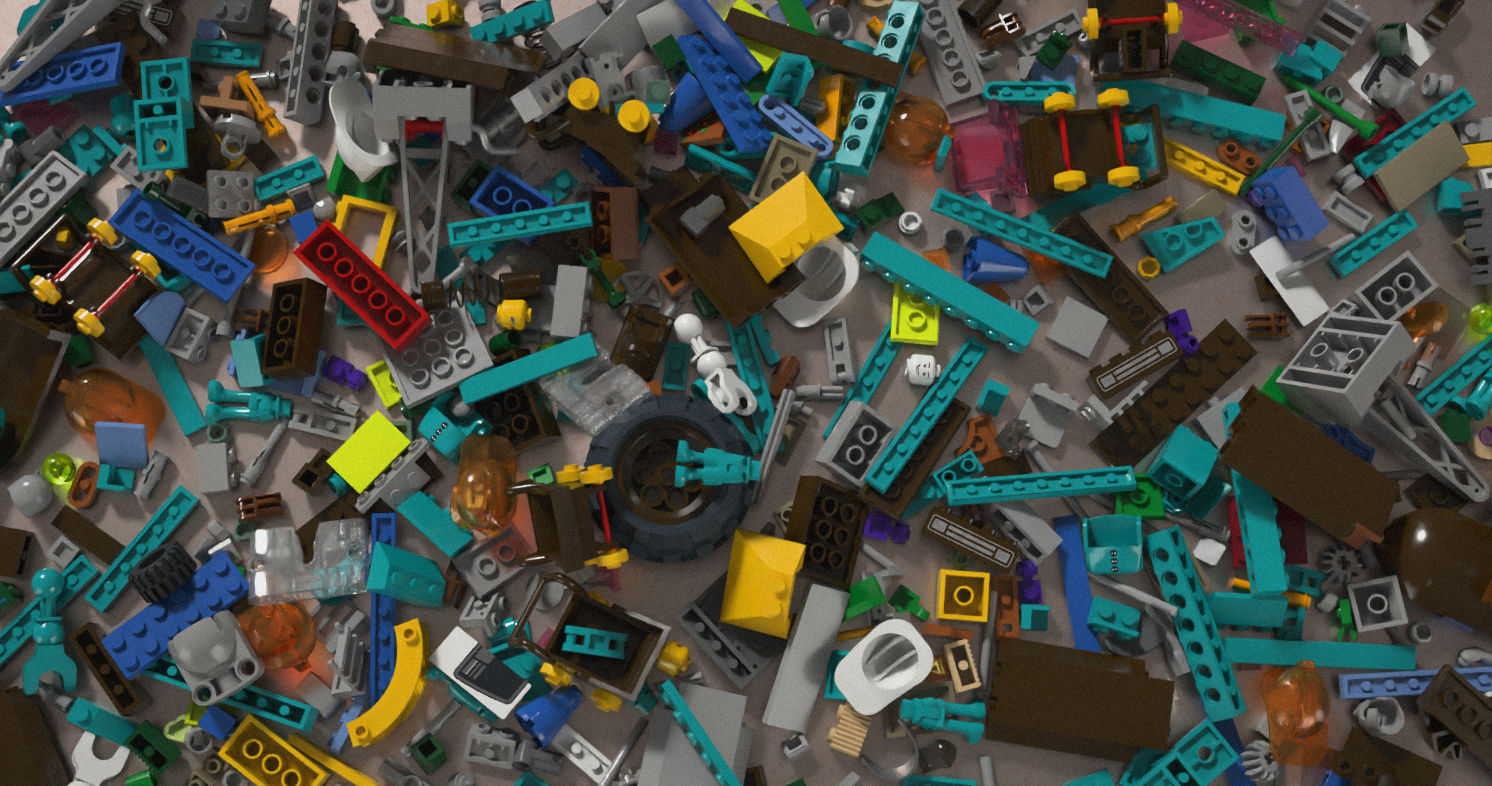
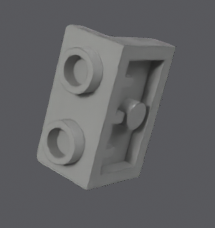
M129 145L110 165L115 172L142 191L150 181L160 184L162 180L166 182L170 180L165 174L167 170L139 172L137 150H134Z
M186 307L164 349L194 365H198L205 357L210 341L216 336L215 332L218 323Z
M502 587L497 588L481 600L473 592L459 619L461 627H484L488 637H493L509 608V601L505 597Z
M473 723L467 735L463 760L511 770L520 733L514 732L510 728L500 729L491 727L486 723Z

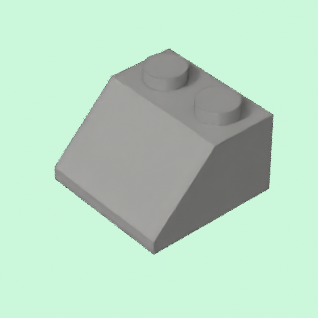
M1397 575L1371 578L1347 584L1359 633L1409 623Z

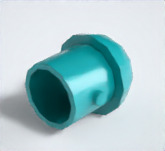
M121 94L115 96L110 101L112 112L110 125L118 136L125 139L136 138L133 101L136 99L132 94Z

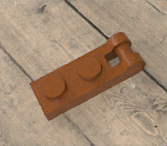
M1017 575L992 576V591L997 592L994 643L998 644L1000 636L1020 639ZM1011 624V632H1003V625Z

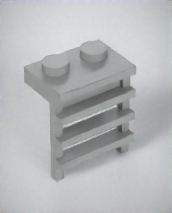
M1326 0L1325 5L1301 41L1305 43L1308 37L1316 41L1323 40L1312 33L1316 25L1344 40L1348 45L1343 51L1323 40L1343 54L1338 63L1340 65L1371 20V17L1367 16L1369 11L1357 4L1355 8L1347 3L1349 0ZM1324 13L1355 30L1356 33L1352 39L1320 21Z
M1144 380L1111 411L1093 394L1078 408L1081 411V417L1087 423H1092L1100 432L1104 431L1144 394L1141 389L1148 382Z
M344 599L337 604L316 628L312 627L310 622L326 605L319 602L305 619L299 614L294 616L297 621L326 645L325 648L331 654L336 653L339 631L335 628L327 638L320 633L345 604L351 608V611L340 623L344 627L349 626L351 628V635H359L367 627V623L371 619L349 599Z
M335 622L334 627L339 631L334 660H328L327 664L335 672L331 695L335 699L366 694L370 672V649H365L366 644L364 642H358L357 634L351 635V628L349 626L344 627L340 622Z

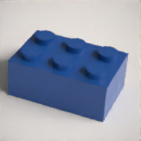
M497 164L470 200L473 210L485 218L556 206L553 200ZM540 235L517 239L531 248Z
M1294 166L1271 168L1251 183L1255 197L1263 203L1267 216L1275 222L1278 227V234L1284 240L1309 241L1330 225Z

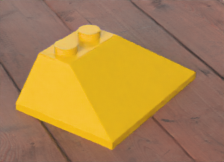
M804 171L728 226L767 284H770L787 271L785 267L821 241L826 243L845 229Z
M736 528L719 621L788 640L793 615L789 614L795 577L796 573L802 569L806 545Z

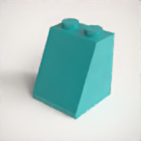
M1179 424L1170 434L1145 475L1186 502L1205 484L1217 459L1216 454L1219 450L1210 442L1195 435L1191 429Z

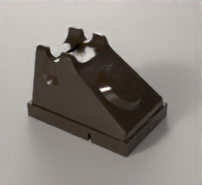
M631 302L606 369L642 383L651 382L676 319Z

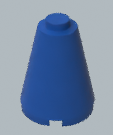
M689 72L683 76L670 97V104H666L664 113L659 115L657 119L660 122L658 127L666 135L671 133L674 136L715 109L702 85Z
M972 236L968 240L966 247H970L968 254H963L962 277L966 278L965 282L1020 280L1024 275L1028 274L1030 264L1025 256L979 236Z
M574 684L567 687L560 686L518 707L513 714L525 733L528 731L533 737L531 740L537 743L541 749H545L582 703L580 698L582 693Z

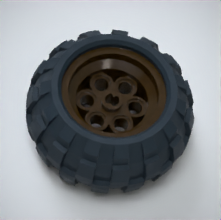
M681 393L651 394L640 397V400L616 410L609 416V419L601 429L597 430L589 445L590 448L584 467L586 471H588V466L602 464L603 468L612 467L613 478L604 481L605 485L608 484V490L603 491L611 538L614 541H618L619 546L617 547L627 549L628 554L653 563H683L698 559L723 545L735 532L736 528L740 526L751 502L754 480H748V483H722V485L715 486L703 485V482L699 479L700 482L696 487H689L686 483L683 487H675L676 465H682L676 462L679 440L687 441L689 448L696 452L704 453L706 448L724 450L726 453L738 454L746 458L750 457V460H752L745 438L736 424H733L727 416L711 403H706L692 398L691 395ZM660 449L667 453V457L662 461H658L653 457L654 453ZM688 463L686 465H682L691 468L704 467V465L701 463ZM643 468H648L652 474L648 479L643 480L638 477V472ZM665 471H672L674 480L671 482L663 481V473ZM592 483L584 484L585 488L592 487ZM652 490L659 492V500L649 502L646 499L648 492ZM593 493L588 498L589 510L596 524L604 533L597 493ZM676 494L683 496V504L680 506L672 505L670 502L672 496Z

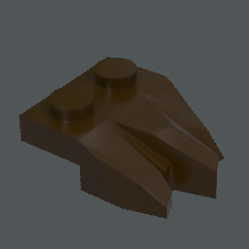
M1418 705L1421 730L1434 752L1441 759L1445 758L1446 754H1448V757L1453 761L1461 762L1463 749L1466 746Z

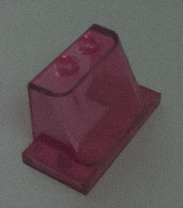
M995 98L987 101V113L948 124L949 137L952 140L950 154L952 155L953 165L951 170L955 179L956 191L967 193L998 188V191L1019 199L1029 197L1018 109Z

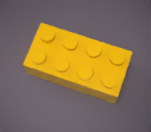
M248 714L218 752L219 756L257 786H323L332 774L309 755L288 743L285 736L255 714Z

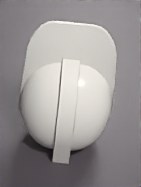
M356 79L335 83L329 92V104L337 124L335 139L339 155L345 165L355 172L361 182L370 181L385 166L398 163L401 157L399 147L396 142L386 143L382 142L381 139H375L373 106L363 84Z
M836 236L826 243L821 241L794 261V264L807 279L788 296L778 299L773 306L794 326L808 327L815 324L855 286L859 276V263L856 258L859 250L852 243H842Z
M902 619L887 620L876 626L839 662L835 671V684L858 713L862 715L875 714L927 677L933 665V653L929 645L911 623Z

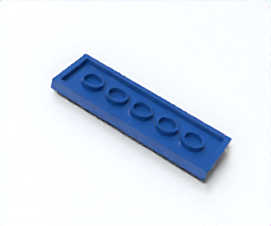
M681 35L676 41L739 152H767L773 140L772 135L765 127L760 114L756 111L749 95L745 92L739 77L734 73L731 66L705 35Z
M122 42L59 53L12 90L7 92L0 90V107L120 85L126 47ZM25 60L16 62L12 66L11 71H15Z
M136 188L107 222L117 233L226 304L230 302L256 269L254 263L159 201L154 200L150 202L142 197V190Z
M223 551L195 571L191 578L177 591L162 600L151 603L102 639L101 642L128 680H132L169 652L167 643L173 640L174 636L206 617L213 619L216 613L228 609L251 592L253 588L228 554Z

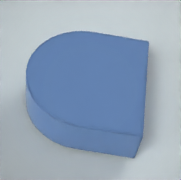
M199 18L195 39L219 41L222 34L220 27L210 20Z

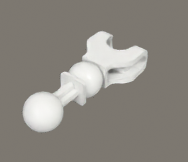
M693 314L679 316L673 324L674 336L680 342L690 344L696 353L691 361L697 364L698 373L706 379L704 382L708 387V397L713 405L722 413L729 414L735 411L739 415L747 416L752 414L757 407L756 398L749 387L734 374L732 369L726 368L725 357L718 352L719 349L707 346L701 337L703 333L701 320ZM742 397L748 401L746 409H743L739 401Z
M85 731L71 755L76 774L73 782L67 786H100L101 782L110 780L121 772L130 750L121 746L115 751L112 758L100 760L93 755L91 750L95 734Z

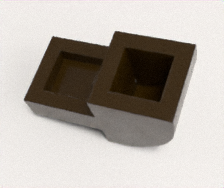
M321 447L309 464L306 462L292 479V484L312 497L317 496L328 485L327 480L335 472L326 462L333 454Z

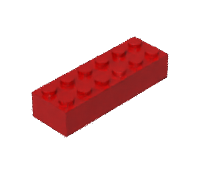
M328 219L293 252L312 273L399 355L433 322L430 315Z

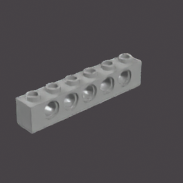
M300 0L283 118L306 126L320 122L323 113V96L326 91L324 81L326 80L327 73H325V69L332 48L331 37L335 26L334 15L338 5L337 0Z
M581 52L510 97L525 123L532 119L538 122L569 101L568 90L575 80L589 78L596 82L585 65L584 59L587 58Z

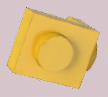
M441 0L426 6L427 25L433 30L449 24L458 27L463 26L464 12L461 4L453 0Z

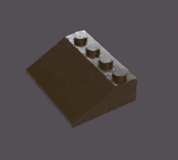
M514 348L493 359L492 362L495 368L531 355L530 349ZM541 378L475 403V410L493 426V432L487 438L490 440L491 464L540 447L562 436Z
M818 475L800 476L784 540L806 545L803 566L796 573L797 576L850 590L870 506L857 499L859 492Z

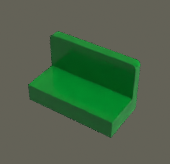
M871 576L851 586L850 590H843L851 595L841 623L887 602L875 576Z

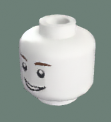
M913 354L910 359L906 360L905 377L908 378L911 384L930 386L934 378H939L940 365L936 364V360L932 355Z

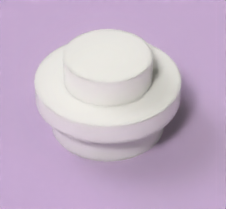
M906 212L899 219V228L907 235L916 234L922 226L921 217L915 212Z

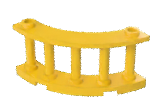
M418 618L394 626L397 638V662L392 680L383 696L370 710L357 719L346 723L354 748L361 744L365 748L388 736L407 719L417 705L427 683V678L424 675L430 669L431 641L427 622L419 623Z

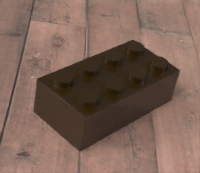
M308 277L273 284L260 374L281 382L315 377L328 289L326 285Z

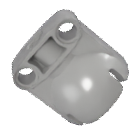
M229 610L216 613L213 619L206 617L178 633L174 636L173 640L167 643L169 653L192 692L193 701L200 706L213 705L229 698L261 677L265 670L263 661L257 657L237 619ZM250 661L255 665V671L252 675L246 672V665ZM206 687L211 691V698L208 701L204 700L202 692Z

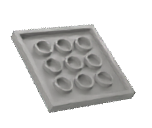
M456 288L458 300L461 305L462 296L458 288ZM453 290L451 308L449 310L446 308L443 311L427 312L433 322L400 355L372 329L408 410L440 395L444 391L446 392L459 386L458 383L462 380L495 368L465 303L462 308L458 306ZM450 291L445 293V299L448 307Z

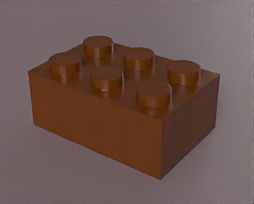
M616 184L590 186V210L593 226H591V249L595 251L596 257L610 260L639 258L640 241L638 239V228L640 219L638 216L639 194L637 187Z

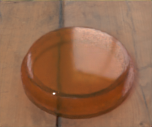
M259 226L254 228L255 234L248 260L256 265L255 273L270 274L280 269L287 260L289 244L286 236L277 228Z
M1425 302L1406 311L1400 317L1399 322L1404 326L1410 337H1424L1442 329L1449 320L1450 311L1443 302Z

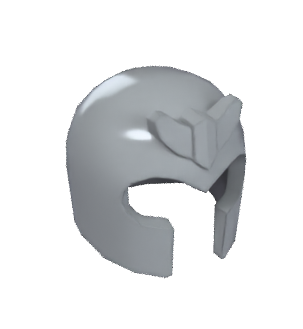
M838 4L828 7L810 17L816 31L822 38L840 43L852 35L853 21L842 5Z
M332 51L325 69V73H330V80L324 81V85L332 87L340 81L354 79L361 81L363 69L360 59L350 52Z
M1385 65L1379 74L1381 81L1379 83L1374 81L1367 94L1369 95L1368 100L1374 98L1383 107L1397 108L1407 101L1415 83L1409 78L1401 76L1391 66Z
M37 470L35 474L19 478L6 488L10 492L11 499L16 508L27 517L42 511L52 502L53 491L50 486L51 481L44 479V476L40 475V470Z
M1393 697L1369 698L1366 701L1362 699L1352 713L1353 716H1358L1362 729L1376 737L1398 733L1404 725V712Z

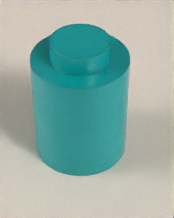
M513 616L501 621L495 635L488 637L492 648L507 643L519 619L514 620Z

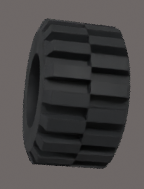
M172 541L157 547L144 556L133 567L127 579L147 603H153L168 597L182 587L195 572L197 564L180 542Z

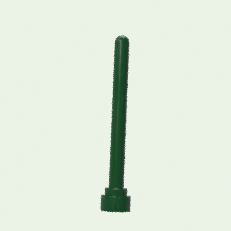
M1309 106L1303 112L1304 116L1301 123L1240 188L1238 192L1240 197L1247 196V193L1253 189L1251 183L1270 170L1310 126L1313 127L1315 124L1318 125L1324 117L1318 110Z

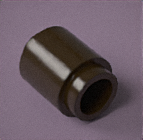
M342 21V23L337 24L332 42L333 51L350 53L355 51L359 35V29L356 28V24L349 21Z

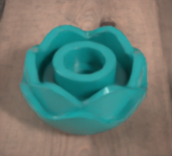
M1166 489L1162 493L1164 508L1168 512L1181 514L1188 510L1191 498L1184 502Z

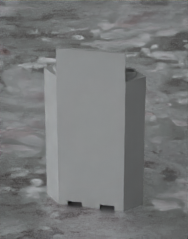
M680 681L679 694L743 786L754 730L746 728V723L742 722L747 696ZM665 705L664 709L654 707L637 786H720L714 777L717 773L713 767H708L703 762L700 756L702 751L698 745L693 746L687 738L688 730L683 724L680 726L674 719L672 713L675 711L671 705Z

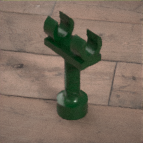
M150 181L144 187L142 197L150 202L157 200L195 226L202 227L195 223L194 218L197 217L196 215H199L202 219H206L204 213L196 211L197 209L192 206L179 204L161 192L162 187L154 181Z
M588 249L590 253L588 256L591 260H585L581 253V265L588 268L590 275L595 276L603 289H605L607 295H609L607 303L612 310L616 309L626 302L628 298L622 291H615L610 281L602 272L601 261L599 258L596 259L595 251Z

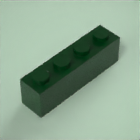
M1185 40L1180 42L1169 63V68L1173 72L1192 81L1199 82L1203 86L1246 106H1252L1256 101L1267 79Z

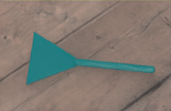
M527 621L525 624L526 637L532 641L529 621ZM539 673L529 677L528 683L531 685V688L523 696L522 702L532 701L553 690L542 674Z

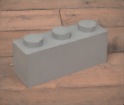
M596 2L546 28L539 42L555 62L563 58L567 60L579 50L580 44L608 15Z
M1024 500L998 502L986 514L1006 536L1018 541L1017 546L1021 548V551L1036 567L1063 541Z

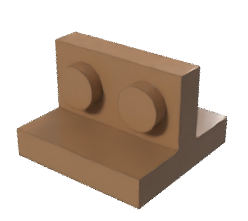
M223 76V82L218 86V96L220 98L201 95L199 105L212 120H216V117L224 114V118H231V114L246 117L257 125V114L248 101H243L244 92L233 77Z

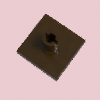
M588 227L547 233L536 243L557 265L580 267L581 253L585 260L589 258L588 254L590 253L588 249H591V230Z

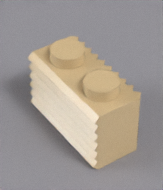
M967 639L942 646L949 673L953 680L955 693L980 687L982 684L979 682L980 678L977 677V669L974 668L976 664L973 663L974 659L970 653L971 649H969L970 645L967 644L969 641Z
M848 701L845 702V705L840 704L835 718L839 719L836 729L831 727L826 740L830 742L829 748L858 758L874 714L862 715Z

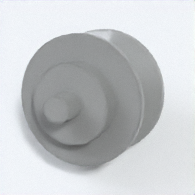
M427 206L422 215H419L418 218L422 220L425 229H429L430 225L435 224L436 210L431 211L430 206ZM443 212L441 226L443 225V221L447 222V217H444Z
M396 229L390 244H397L396 253H407L406 231ZM413 239V248L416 243V239Z
M462 771L450 777L448 786H476V782L471 773Z

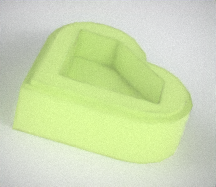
M183 714L176 721L168 722L163 729V733L167 739L184 744L185 733L195 726L184 724L186 714Z

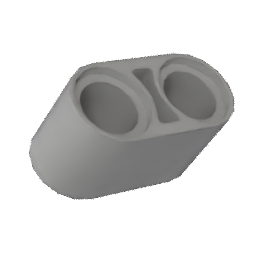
M309 671L294 689L302 699L312 707L320 710L319 713L327 719H330L345 701L344 698L335 699L331 695L332 687L312 671Z

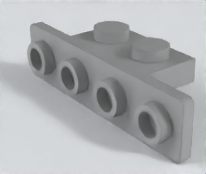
M424 437L413 441L408 448L409 451L403 457H398L392 463V468L386 474L380 475L368 492L365 491L358 497L355 507L364 514L381 497L394 511L398 512L396 508L417 493L431 479L415 463L431 444Z

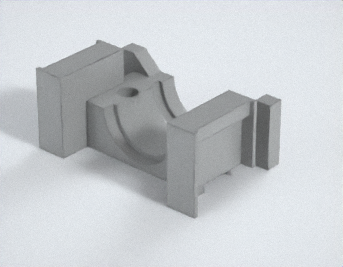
M621 47L613 48L611 51L595 54L592 58L584 59L585 65L600 89L599 109L614 107L616 103L625 100H637L635 91H625L616 58L624 56Z
M887 566V569H873V572H862V581L875 576L885 596L886 587L892 583L891 577L905 575L904 566ZM888 602L866 612L868 625H879L891 619H902L911 622L910 612L896 613L895 607L889 605Z

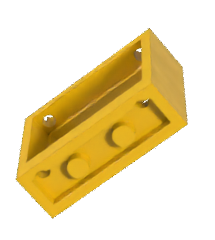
M343 194L342 201H338L336 206V222L332 223L342 233H344L351 206L386 215L373 258V262L385 273L393 246L390 244V241L395 234L394 231L398 228L401 218L400 210L398 207Z

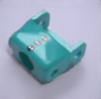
M448 390L442 392L431 404L419 424L418 431L441 454L450 459L454 464H459L484 443L493 432V426L476 410L469 418L459 419L450 411V404L458 394Z
M1117 514L1083 519V540L1087 571L1093 574L1137 573L1144 569L1141 516Z

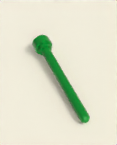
M1284 73L1281 76V80L1295 90L1302 91L1307 89L1311 100L1357 128V132L1360 133L1359 136L1366 141H1370L1377 133L1379 125L1373 121L1360 120L1288 73Z

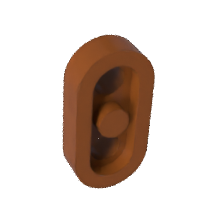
M1225 139L1217 147L1216 154L1218 159L1246 177L1252 176L1261 166L1258 155L1234 139ZM1227 147H1231L1233 153L1228 152ZM1246 160H1251L1253 166L1247 165Z
M89 461L83 463L78 468L67 495L68 501L72 506L84 509L93 503L99 490L96 488L100 470L99 464ZM95 471V477L90 479L89 473ZM82 493H85L86 498L83 501H80V495Z

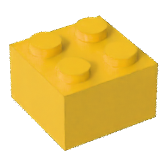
M941 569L938 572L935 620L986 623L990 573Z

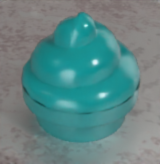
M337 472L332 474L331 478L327 480V484L335 496L345 495L350 490L351 485Z

